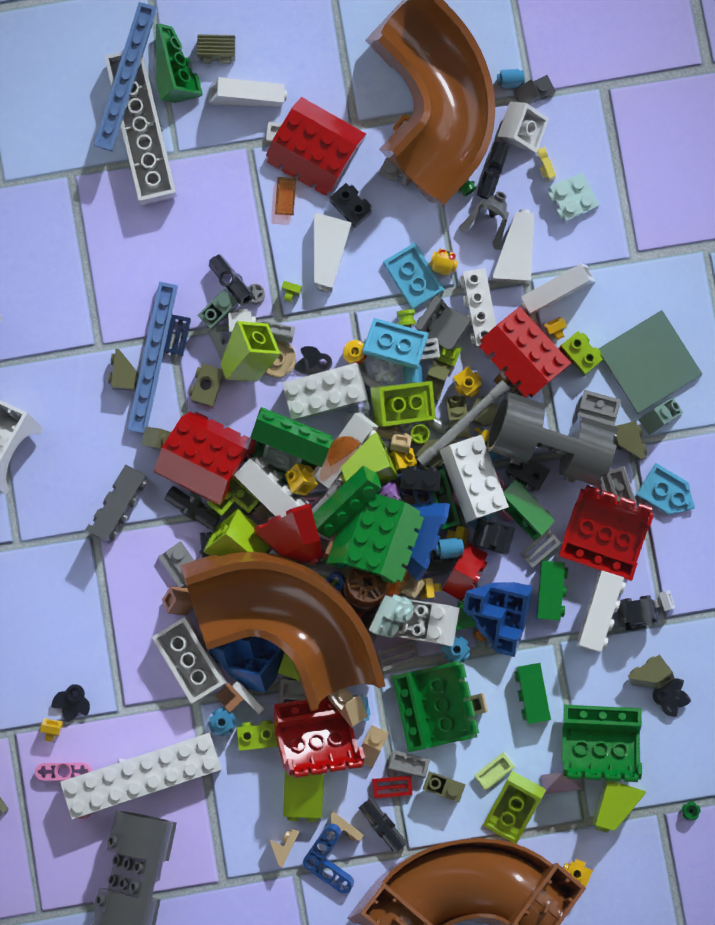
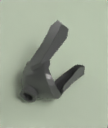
M498 191L494 196H490L486 200L482 199L469 217L459 226V229L462 232L469 230L474 219L480 213V208H487L489 210V217L494 218L497 215L502 217L492 242L494 249L501 250L503 233L509 216L505 201L507 198L506 194Z

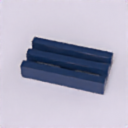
M172 314L165 353L184 356L191 318ZM179 320L174 347L170 349L175 321ZM183 321H186L181 349L177 350Z

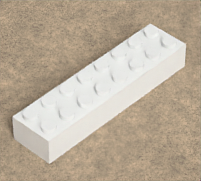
M123 51L104 56L111 87ZM143 56L121 124L140 206L177 197Z
M209 732L61 781L60 783L71 818L75 819L222 769Z

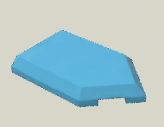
M655 462L636 496L668 515L695 509L689 482Z

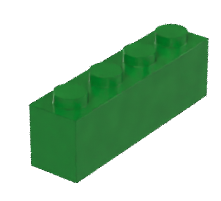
M263 410L258 415L250 436L254 440L320 467H323L333 443V439L325 434L316 433L308 427L299 426L288 419H282L271 412Z
M363 465L313 513L318 533L330 539L382 489L377 473Z

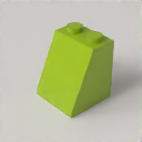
M237 321L235 323L220 364L226 380L258 382L280 356V351L269 324Z
M377 432L372 434L341 467L343 474L340 475L344 484L364 465L377 473L381 485L398 478L386 445Z
M237 509L215 527L204 552L208 555L217 554L218 556L238 552L267 553L270 547L255 535L254 527L257 524Z
M285 771L283 817H287V821H299V818H306L307 822H318V818H322L324 774L311 775V773H308L306 777L294 778V776H289Z
M604 780L592 824L596 825L595 829L609 833V830L615 831L644 797L646 791L618 782Z

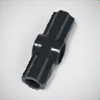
M494 141L476 196L485 200L490 196H494L510 146ZM495 167L498 173L492 175L488 172V169Z
M221 254L213 256L209 260L208 266L219 278V283L227 288L241 306L250 303L254 294L243 282L242 276L234 271Z
M173 485L164 497L165 501L178 508L181 513L194 521H198L210 530L216 527L221 516L205 507V504L191 495L188 496Z
M369 798L358 807L371 823L370 825L380 838L384 839L394 853H397L408 844L395 828L396 825L386 813H383L374 799Z

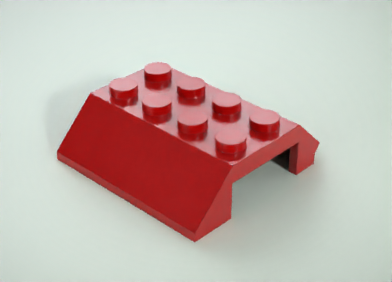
M300 97L287 114L265 156L269 157L267 160L268 164L277 169L283 165L282 172L293 178L299 174L298 181L310 188L313 183L316 184L314 190L326 196L328 192L331 193L335 189L340 175L367 134L307 99Z
M520 306L480 340L482 344L479 348L487 356L493 352L496 354L490 360L500 371L506 366L509 368L503 373L513 385L519 380L521 381L517 389L525 398L527 396L534 397L546 384L573 364Z
M190 411L181 416L161 447L154 473L221 505L230 491L229 483L245 457L250 459L255 452L256 441L245 435L241 437V433L229 427L224 428L223 424L213 419L208 420L207 416L197 411L195 413Z
M586 485L585 489H580L558 556L632 581L648 528L651 526L654 513L651 512L652 507L639 503L637 508L634 507L636 501L624 497L617 501L618 495L602 491V494L599 495L598 488Z
M329 696L321 700L318 709L312 711L306 699L274 704L275 736L283 768L289 776L300 778L308 776V773L318 775L327 773V770L336 772L346 770V767L349 769L363 767L365 759L363 747L358 748L353 728H351L328 699Z

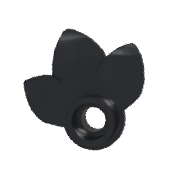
M304 346L300 349L303 358L297 362L295 370L302 374H308V376L327 371L332 367V359L328 354L320 353L314 346ZM325 359L326 364L320 365L319 361Z
M675 678L660 689L653 691L652 697L654 702L661 705L662 711L668 716L676 717L678 714L677 707H684L691 702L689 695L681 690L684 684L683 679ZM661 692L666 694L663 700L659 698Z
M72 684L66 691L58 692L51 703L52 708H62V714L66 722L75 719L79 713L87 716L90 711V703L85 698V691L78 684ZM74 690H77L79 692V695L76 698L72 696V692Z

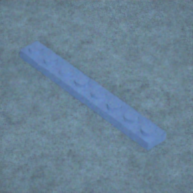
M142 2L138 3L94 147L113 152L157 13V7Z
M160 281L158 284L127 428L128 431L144 434L145 427L149 425L178 285Z

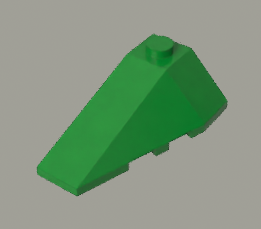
M158 23L156 24V85L160 100L177 103L201 97L203 92L199 77L196 73L192 72L189 66L191 62L189 58H185L181 50L182 44L174 28Z

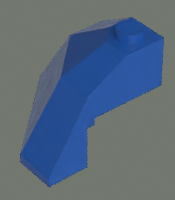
M448 503L410 504L421 511L420 516L424 517L420 531L414 530L418 533L414 548L408 547L412 551L408 566L402 565V567L418 581L422 579L428 569L431 551L435 550L440 538L438 534L448 518L450 507Z
M494 582L466 591L464 611L468 616L472 617L476 623L475 626L491 642V647L496 653L512 657L516 656L528 617L533 586L516 582Z
M245 637L209 649L210 653L232 678L251 690L266 693L275 682L284 653L277 645L260 637Z

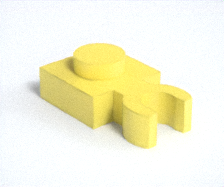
M546 148L538 149L537 155L541 161L542 167H540L542 177L546 178L547 182L555 180L556 173Z

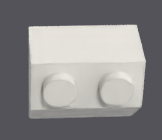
M510 102L497 137L510 145L537 153L549 118L527 103Z

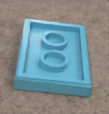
M415 242L382 262L411 309L415 310L445 291Z
M373 318L362 354L418 369L429 333Z

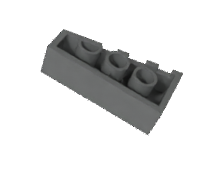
M125 464L112 486L114 488L113 491H109L104 498V507L96 511L93 519L94 524H88L85 530L107 543H110V541L114 542L119 534V531H117L120 524L124 525L129 516L126 513L138 501L136 497L138 492L145 489L148 483L146 481L147 476Z

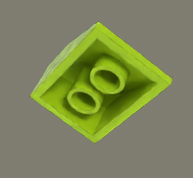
M432 381L370 388L374 423L377 426H390L436 419Z
M511 771L482 826L517 844L546 789Z

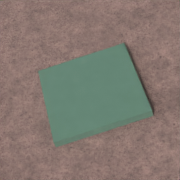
M663 310L598 348L602 353V359L637 414L702 375L701 370Z

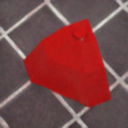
M310 503L286 511V516L281 518L280 515H277L267 520L268 523L254 527L255 535L279 556L302 564L309 563V565L318 564L323 559L320 538Z

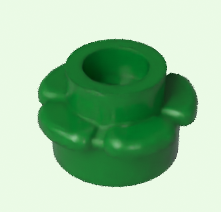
M467 180L460 187L459 193H462L464 197L470 195L476 190L475 182Z
M693 801L684 804L681 809L686 820L691 819L694 821L701 813L700 806L696 805Z

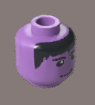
M388 482L378 492L379 495L399 501H404L405 499L404 493L396 483L391 484Z

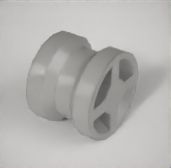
M257 283L249 285L248 288L254 294L250 303L254 305L262 303L265 299L264 288Z

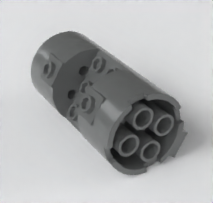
M506 392L490 428L487 443L489 452L510 458V463L521 465V462L527 464L536 447L546 449L561 455L559 475L564 476L563 480L575 483V480L596 487L602 484L600 479L604 475L607 476L615 455L616 445H614L613 439L616 440L618 428L578 416L577 421L567 436L543 428L546 404Z
M116 810L110 837L107 841V850L115 853L112 860L111 875L108 878L109 885L108 888L98 889L91 925H156L161 900L152 897L159 861H169L177 822Z

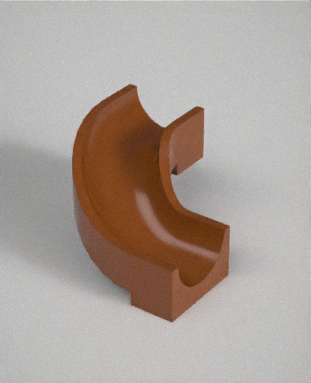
M402 0L365 40L390 67H394L402 76L411 92L414 104L410 120L404 122L379 150L429 202L445 205L478 168L488 150L495 124V95L492 79L486 60L474 36L444 0Z
M238 552L222 556L213 554L180 565L207 650L245 637H260L274 643L294 662L303 695L311 711L318 709L319 703L326 696L340 689L363 684L374 685L378 688L386 686L371 637L360 617L339 590L312 569L291 559L263 552Z
M461 839L422 850L389 868L369 888L347 919L352 923L361 925H453L466 921L482 922L489 925H560L584 893L586 887L558 863L552 864L540 854L526 847L497 839Z

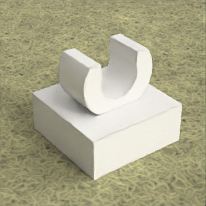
M670 590L660 592V599L654 600L655 608L663 606L664 611L676 608Z

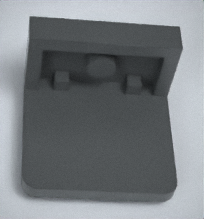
M435 296L429 302L424 314L418 318L415 328L429 333L428 339L438 338V344L451 351L471 324V319L448 307L442 298Z

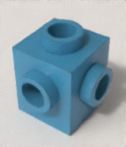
M462 636L459 638L454 637L453 647L442 645L440 648L445 653L444 658L450 663L456 661L464 663L470 656L468 652L470 650L468 647L469 642ZM458 647L460 649L459 653H454L453 648Z
M222 708L211 712L213 716L209 717L210 722H208V726L212 733L216 732L217 735L221 734L222 737L233 733L234 723L237 722L233 712L229 713L227 709L223 711ZM223 718L225 720L224 726L218 724L219 719Z

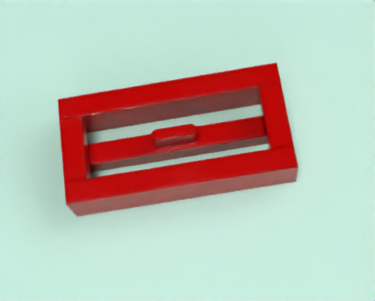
M411 775L372 779L374 798L413 795ZM407 780L408 782L407 784L377 786V782ZM408 788L406 792L377 794V790Z

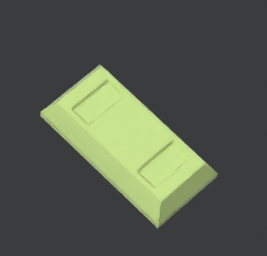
M502 752L477 772L474 777L486 791L513 770L515 765Z

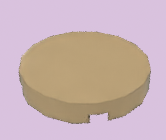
M275 340L280 356L265 373L268 376L279 378L288 375L294 369L296 354L289 343Z

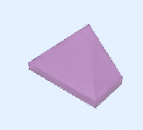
M562 772L541 775L542 787L546 789L544 794L582 790L581 780L567 779V776H563Z

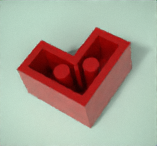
M467 543L464 555H461L442 591L462 601L466 591L473 589V585L477 584L481 576L478 572H483L488 563L485 561L488 553Z

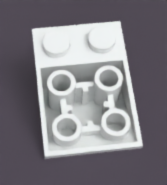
M412 600V605L415 607L411 619L408 620L407 624L400 622L398 631L393 636L453 647L460 608Z

